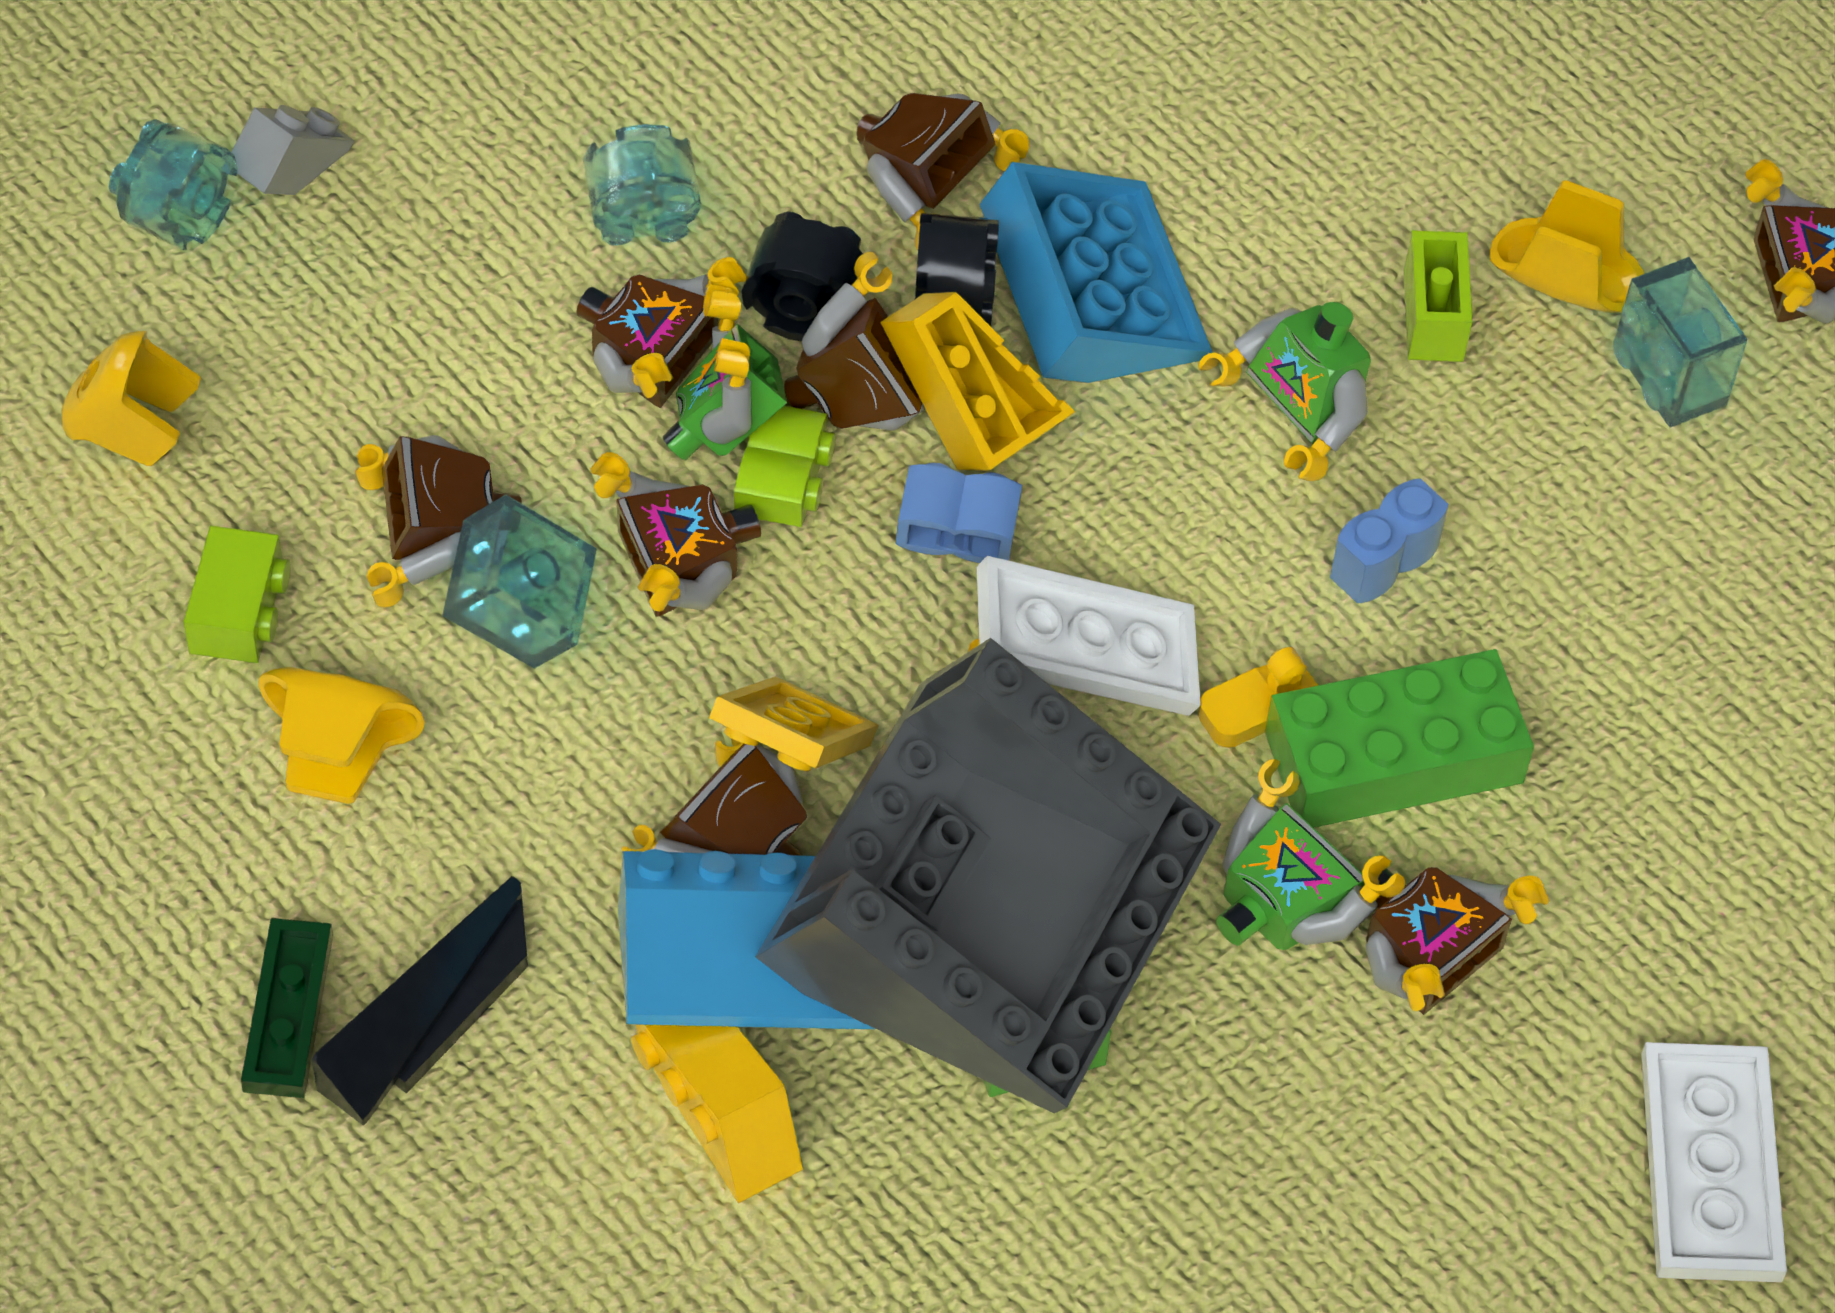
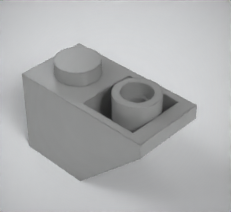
M280 105L278 109L254 107L225 165L264 194L296 195L351 149L354 140L338 129L340 122L337 118L319 108L311 107L309 111H298L286 105Z

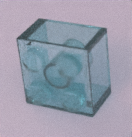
M1687 257L1631 279L1617 333L1613 341V349L1619 364L1624 369H1629L1642 387V393L1648 406L1654 411L1658 410L1666 424L1671 428L1727 406L1748 339L1691 258Z
M505 494L463 520L442 616L535 669L578 645L597 548Z

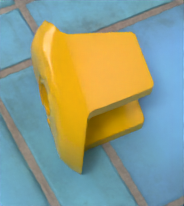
M1567 180L1562 181L1541 217L1523 218L1509 222L1492 240L1490 261L1496 268L1519 283L1555 299L1591 310L1624 313L1635 307L1643 296L1645 273L1638 261L1624 247V203L1619 199Z
M134 331L123 334L92 361L70 388L62 407L63 430L71 440H87L146 466H153L176 445L180 432L128 395L168 412H173L198 389L201 377L150 342L147 337V331Z
M295 667L272 669L263 673L259 678L258 687L264 700L283 719L279 744L281 752L284 755H288L285 782L286 788L291 792L346 804L354 803L383 751L390 746L405 744L418 738L424 729L425 720L417 705L397 689L367 683L346 675L322 673Z

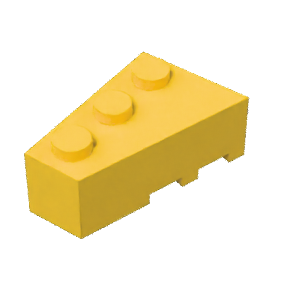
M957 292L922 294L880 322L957 470H991L1075 413L1064 400H1058L1038 380L1040 376L1028 364H1022L1002 344L1004 339Z
M636 1025L637 1034L631 1037V1043L639 1061L645 1069H654L667 1097L680 1110L738 1204L803 1170L785 1085L738 1027Z

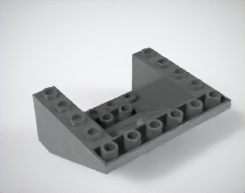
M989 638L920 683L755 957L803 995L1055 1114L1066 1109L1219 830L1221 823L996 641Z

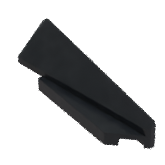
M511 876L315 1053L312 1058L316 1089L319 1093L364 1126L393 1085H396L407 1094L528 967L521 882L517 878Z

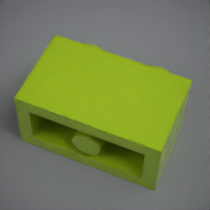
M1412 230L1404 267L1408 360L1463 362L1472 326L1468 232Z
M210 525L183 622L189 654L259 663L264 642H273L276 633L278 610L273 607L276 594L286 593L290 578V560L282 558L279 535Z

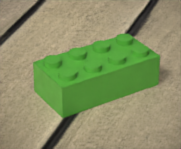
M1497 649L1272 695L1265 729L1273 757L1280 761L1277 769L1283 785L1292 771L1297 772L1299 775L1300 784L1297 791L1293 795L1288 796L1290 806L1313 828L1523 784L1534 749Z

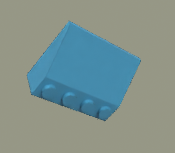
M1012 162L981 201L980 207L984 218L999 220L997 253L1043 378L1091 383L1197 362L1206 354L1213 353L1145 181Z
M657 849L644 852L623 851L618 918L626 1024L875 1030V1028L803 995L755 957L816 856H793L784 853H769L767 855L728 854L721 851L679 853L665 852Z

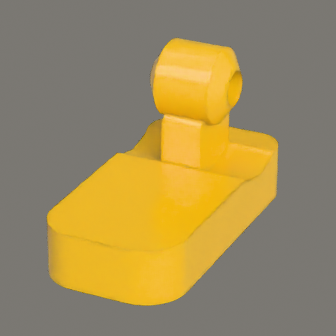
M1293 647L1280 648L1271 655L1266 665L1251 669L1204 692L1200 699L1201 706H1199L1198 717L1215 743L1226 748L1236 747L1265 733L1272 695L1318 686V684L1310 675L1306 664Z

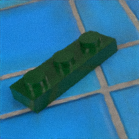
M270 919L241 1076L243 1093L305 1098L333 940L331 923Z

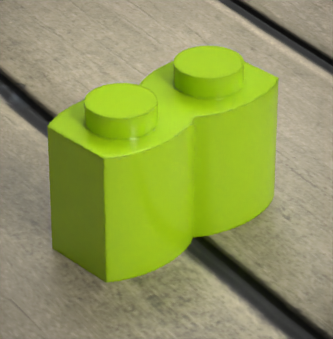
M783 406L750 434L736 479L734 509L751 504L758 519L802 527L807 511L817 512L823 488V478H819L817 475L820 465L830 466L836 440L835 433L827 432L826 413Z

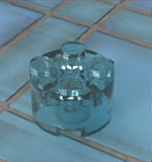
M154 119L146 122L139 135V141L134 146L127 161L119 163L113 169L108 188L111 193L117 195L116 204L120 218L128 225L181 250H187V243L194 240L203 244L220 226L232 201L223 196L228 174L237 176L238 168L234 154L226 147L174 123H164Z
M642 124L615 130L617 140L603 145L600 149L595 142L588 147L583 156L593 222L594 226L601 231L602 241L617 246L628 243L633 238L656 235L659 241L676 242L687 236L689 233L687 224L696 218L701 209L690 140L687 137L682 141L672 137L670 127Z

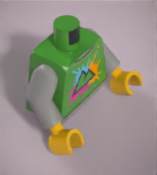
M708 285L703 304L704 316L720 318L719 325L712 328L713 350L679 386L676 398L680 419L663 435L666 445L683 460H687L703 444L719 456L727 455L787 403L778 359L738 324L734 325V321L738 319L741 312V302L730 287Z
M1328 302L1323 306L1317 305L1304 311L1290 308L1266 317L1235 340L1236 348L1230 353H1208L1203 356L1198 366L1199 370L1208 371L1221 362L1223 366L1222 375L1210 385L1225 387L1231 386L1238 381L1241 375V364L1245 361L1250 364L1246 373L1313 444L1311 447L1295 445L1286 452L1284 457V466L1293 470L1301 468L1307 460L1305 469L1299 475V479L1307 481L1320 480L1326 475L1329 464L1326 454L1331 449L1336 452L1364 420L1368 412L1365 382L1371 363L1370 355L1348 331L1354 319L1353 313L1348 307L1338 302Z
M1277 759L1266 761L1258 773V780L1263 790L1260 795H1252L1230 835L1223 860V868L1227 875L1223 894L1232 906L1217 917L1218 928L1223 936L1236 946H1240L1257 931L1280 950H1287L1298 943L1313 945L1344 940L1377 908L1376 899L1380 895L1388 898L1395 897L1402 892L1405 886L1404 876L1395 873L1386 883L1379 885V875L1391 864L1390 859L1382 855L1374 856L1366 862L1361 873L1288 803L1278 809L1275 804L1279 797H1288L1297 791L1300 784L1299 775L1297 772L1292 771L1282 787L1274 788L1271 783V777L1277 770L1280 761Z

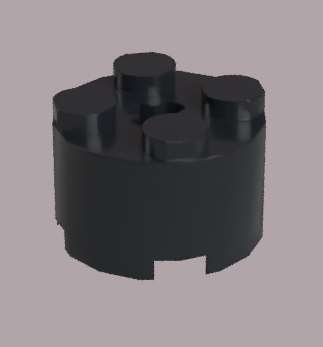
M787 211L776 215L774 223L764 229L756 246L747 273V279L741 290L744 307L748 310L753 306L758 313L764 316L766 319L763 327L768 331L789 340L802 341L803 336L821 308L845 283L852 285L858 279L855 275L854 266L856 260L863 254L859 249L861 238L853 229L848 227H832L820 221L804 219L795 212Z
M921 213L915 299L925 293L957 292L991 326L999 220Z

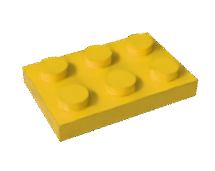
M776 676L717 696L709 716L710 719L726 726L724 733L728 737L751 746H757L758 742L779 751L777 758L781 762L803 771H810L812 767L816 769L871 746L879 726Z

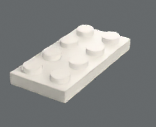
M986 556L976 567L979 645L992 638L1050 685L1190 716L1201 706L1193 604L991 556Z
M1645 1042L1641 1055L1657 1278L1782 1282L1787 1273L1768 1047Z

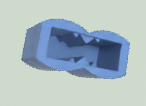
M941 463L910 465L898 519L896 545L923 554H953L975 563H981L986 556L1009 561L1022 485L1008 479L1004 475L993 472L964 475Z
M1421 478L1398 485L1386 495L1379 509L1359 514L1341 530L1337 539L1330 578L1357 604L1380 597L1392 587L1399 573L1420 567L1434 555L1440 543L1449 504Z

